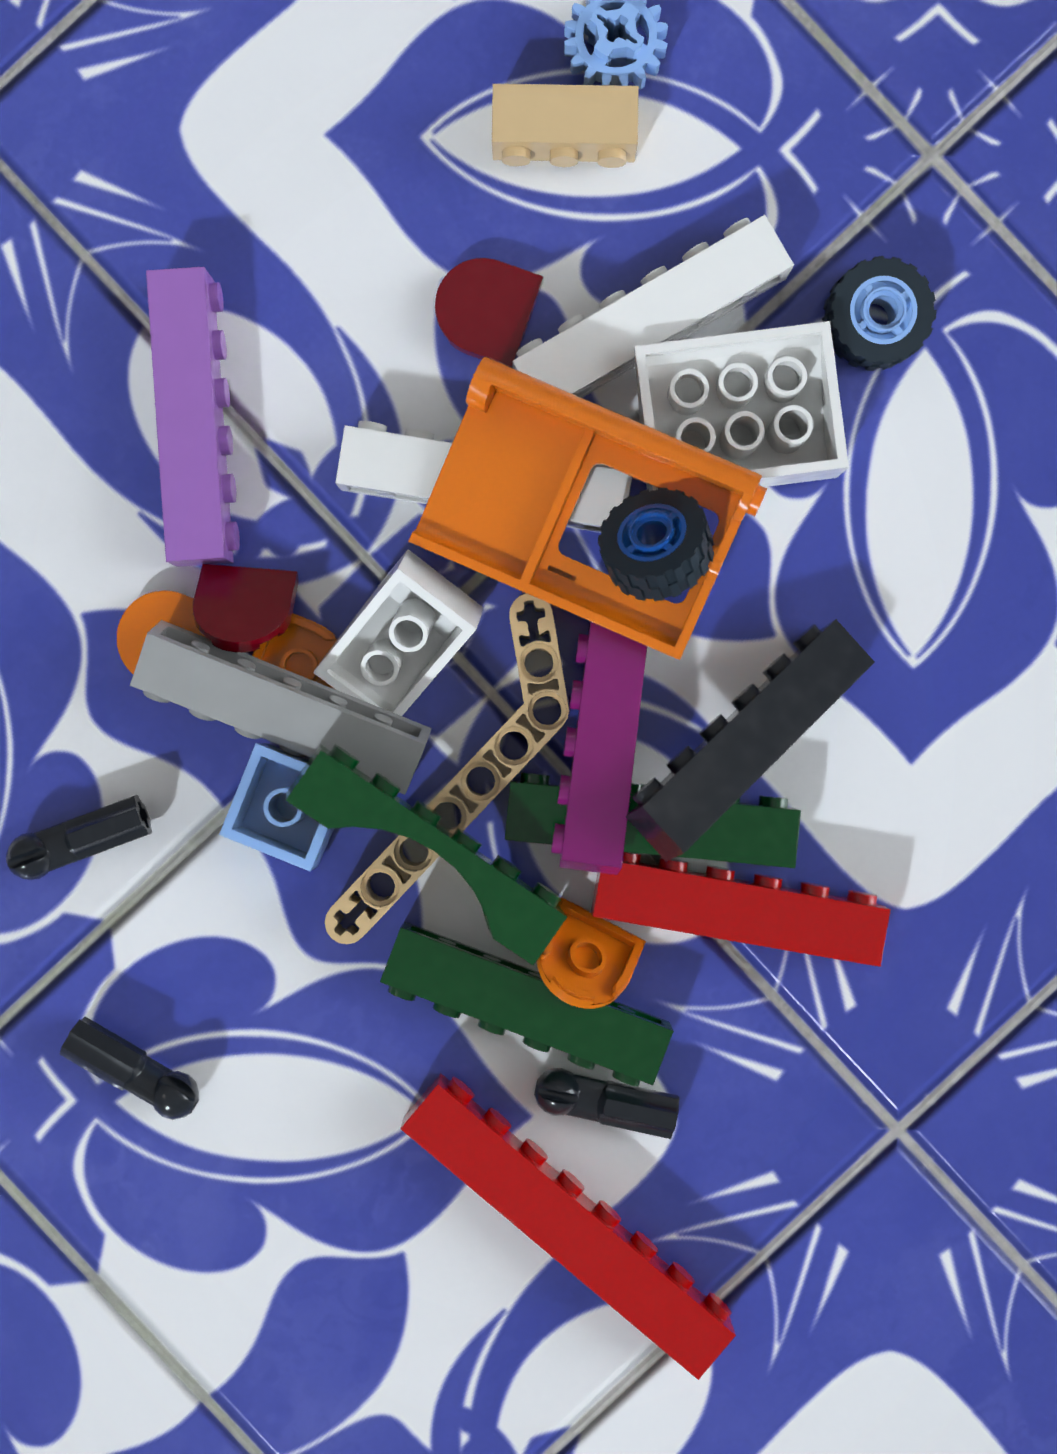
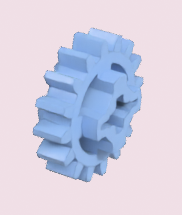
M585 0L586 7L574 3L571 16L573 20L566 21L564 36L568 38L564 41V55L573 57L570 66L572 74H577L584 70L583 85H592L595 81H598L601 85L628 86V83L633 81L636 86H639V89L644 88L646 81L645 72L653 76L658 74L660 66L658 59L665 58L668 44L663 41L666 39L668 25L667 23L658 22L661 14L660 5L647 8V0ZM639 24L645 32L647 45L643 43L644 37L637 33ZM584 34L588 36V43L594 46L592 55L586 49L583 38Z

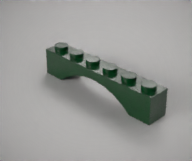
M320 744L286 792V801L328 829L360 827L385 830L408 837L435 851L460 873L474 891L481 904L492 938L531 965H534L567 918L560 906L557 905L561 898L540 882H537L532 888L520 880L518 877L522 871L502 856L497 855L495 860L492 861L480 853L478 850L482 844L462 829L457 828L455 833L452 834L438 824L442 817L424 803L417 800L414 806H411L399 798L397 795L401 789L383 775L376 772L371 779L356 769L360 761L340 746L335 744L330 751Z

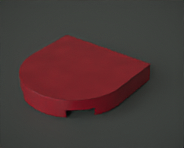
M475 258L458 264L443 278L436 294L435 312L442 333L450 344L462 353L481 360L487 357L513 368L512 361L517 358L516 353L523 341L543 284L544 276L490 258Z
M202 564L193 600V615L197 629L212 641L213 646L221 650L242 653L260 649V644L271 640L277 635H283L289 627L299 583L298 572Z

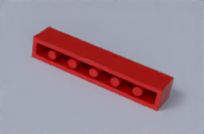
M623 852L622 868L618 875L597 872L591 906L593 917L881 967L891 909L877 904V895L848 890L847 898L829 895L830 887L808 882H801L800 890L782 887V878L763 874H754L753 882L734 879L735 870L707 865L706 873L687 870L688 862L677 859L665 861L660 857L659 865L640 862L641 854Z

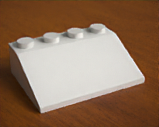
M830 321L634 346L641 424L762 475L758 484L762 487L837 478L849 468ZM646 483L649 491L658 490V488Z

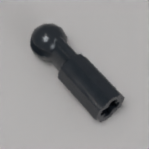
M134 795L41 831L21 834L9 845L6 853V863L9 870L22 879H40L50 871L151 834V819L139 796Z
M86 1016L82 1020L79 1019L61 1046V1056L119 1090H127L151 1104L154 1110L164 1118L171 1120L184 1118L191 1114L199 1101L197 1083L189 1074L172 1071L148 1057L146 1051Z
M553 1068L545 1071L537 1079L534 1093L537 1105L544 1112L553 1116H573L596 1121L603 1125L671 1139L675 1131L680 1101L678 1095L610 1080L604 1081L576 1075L563 1068Z

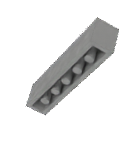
M163 620L147 633L130 686L142 690L143 694L151 700L161 703L173 702L188 708L189 712L199 719L206 721L218 720L233 726L235 731L244 737L251 739L263 738L276 743L284 752L292 756L312 757L320 744L330 751L336 744L360 761L356 769L371 779L376 772L396 784L401 789L399 793L406 795L432 729L246 653L218 649L212 645V641L208 638Z

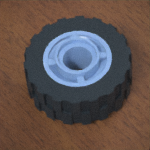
M877 256L870 261L865 259L857 263L852 269H849L829 291L831 293L824 303L825 316L822 318V322L830 321L833 347L836 350L834 353L840 359L843 357L849 362V365L855 368L860 366L869 371H874L877 368L885 370L892 368L898 363L900 364L916 353L924 345L923 341L930 337L933 330L931 328L932 322L936 319L937 311L934 310V302L936 301L934 291H930L929 281L925 275L922 277L917 272L918 268L911 263L908 265L901 262L902 259L896 257L886 259L884 256ZM870 304L880 305L886 310L888 315L886 325L878 324L871 318L869 312Z

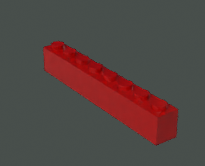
M440 1073L404 1116L400 1129L699 1380L736 1336L729 1317L732 1314L729 1307L715 1294L710 1292L705 1296L693 1286L695 1280L681 1265L672 1262L669 1266L656 1255L658 1252L657 1247L644 1234L636 1231L632 1235L619 1224L621 1217L611 1206L602 1200L595 1204L582 1193L585 1190L583 1184L573 1174L565 1169L560 1173L557 1172L546 1162L548 1159L547 1154L535 1142L528 1138L524 1142L519 1140L509 1131L511 1124L503 1115L493 1108H489L486 1112L472 1099L475 1095L465 1083L456 1077L449 1081Z

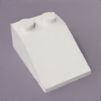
M407 549L313 673L340 692L402 716L475 632L484 608Z

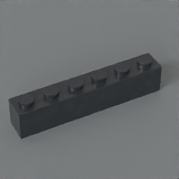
M837 619L821 630L813 624L793 642L798 650L790 658L785 653L779 656L762 672L767 680L759 688L752 683L731 702L736 710L727 719L720 714L701 730L699 735L704 741L694 751L688 745L667 763L666 766L671 770V773L662 782L653 778L632 797L638 805L625 817L665 861L684 854L875 663Z

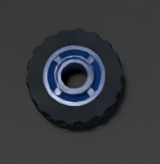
M658 488V490L653 491L647 489L640 491V494L633 497L630 495L623 500V503L618 507L615 506L609 512V517L603 521L600 527L602 532L601 535H598V544L601 549L599 552L615 586L618 585L621 592L627 596L631 594L638 600L654 599V601H660L666 597L673 596L674 598L681 595L682 591L687 588L691 589L698 583L697 580L701 576H705L709 570V562L713 561L714 551L712 546H714L705 513L702 507L699 508L697 500L692 496L690 498L687 497L684 492L677 489L675 491H670L667 488Z

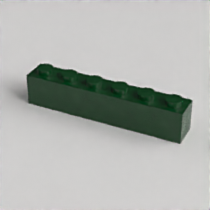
M521 772L520 781H510L505 840L552 845L555 823H565L567 805L557 804L560 785L549 784L550 775ZM631 783L628 813L638 805L632 797L645 784ZM759 796V804L740 803L739 798L684 854L677 857L796 868L801 810L788 807V798ZM627 819L624 852L660 855Z
M405 921L400 927L380 980L381 983L389 985L388 992L396 997L415 1001L416 996L429 1000L434 1002L432 1008L443 1015L459 1018L461 1013L479 1019L477 1025L488 1032L504 1035L505 1031L508 1030L523 1036L522 1042L533 1049L542 1052H549L551 1047L568 1053L567 1059L580 1067L593 1070L596 1064L613 1070L612 1076L615 1079L635 1087L639 1086L640 1081L653 1086L674 1032L669 1021L616 1001L594 1009L579 1008L567 1004L547 988L539 972Z

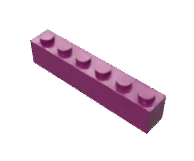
M591 621L588 635L579 634L575 662L584 663L583 680H573L570 709L579 710L577 728L567 727L564 756L573 757L571 776L561 775L557 803L567 805L564 824L555 823L551 853L561 854L560 868L618 875L623 861L627 818L625 816L628 814L647 646Z

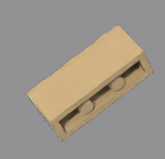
M493 84V160H502L504 164L509 166H525L530 161H550V164L557 167H571L577 165L578 162H598V165L606 168H618L624 166L626 162H634L638 145L639 86Z

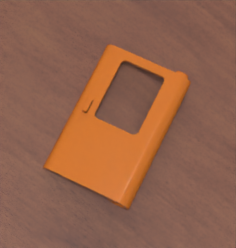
M484 357L480 361L469 385L466 396L467 410L416 529L411 533L408 542L680 660L745 513L755 517L765 496L767 488L758 485L762 475ZM599 464L608 466L656 488H667L670 491L680 490L687 497L690 498L692 496L697 500L700 507L710 510L718 516V526L713 535V561L709 562V570L705 576H701L697 580L698 583L689 589L686 598L681 603L676 604L665 599L660 601L645 599L643 601L636 599L631 594L627 596L621 592L618 585L615 586L610 575L566 557L559 551L562 536L594 466Z

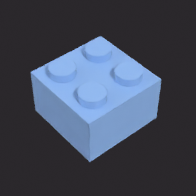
M256 743L219 835L310 872L317 868L334 828H326L286 801V792L309 760L303 757L292 756L268 743Z

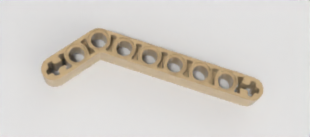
M527 593L513 601L509 612L524 704L427 805L435 812L438 805L443 802H451L458 806L462 815L461 822L456 827L445 828L452 834L455 833L457 828L464 831L559 731L568 719L569 706L553 611L550 603ZM533 604L535 611L544 612L545 617L538 619L537 622L538 635L541 637L549 634L550 642L534 641L523 647L520 645V638L530 639L528 624L526 621L518 622L517 619L518 615L524 614L525 605ZM536 650L548 653L553 661L551 672L543 677L531 675L525 667L527 656ZM550 697L559 703L561 714L555 723L544 725L535 719L533 706L540 698ZM513 731L520 732L528 741V751L526 754L515 760L504 756L500 748L503 736ZM486 767L491 770L495 778V784L491 791L480 794L474 792L469 787L468 775L472 769ZM399 835L327 912L325 928L331 939L341 944H351L360 940L434 863L439 855L428 848V856L424 861L418 863L411 862L403 853V843L408 837ZM382 872L391 876L395 884L392 895L381 897L372 891L370 880L374 873ZM355 891H358L360 897L354 894ZM361 900L369 905L355 921L359 929L354 925L349 926L347 929L341 926L340 922L344 916L340 910L347 914ZM372 908L376 909L378 912L374 913Z

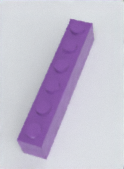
M205 267L147 270L146 278L166 562L176 567L234 563L233 551L239 550L240 536L237 522H231L230 503L236 502L237 492L234 475L227 473L226 455L233 454V437L230 426H224L223 408L230 406V391L226 378H221L220 360H226L227 358L225 335L223 330H218L217 312H223L224 308L222 288L219 282H214Z

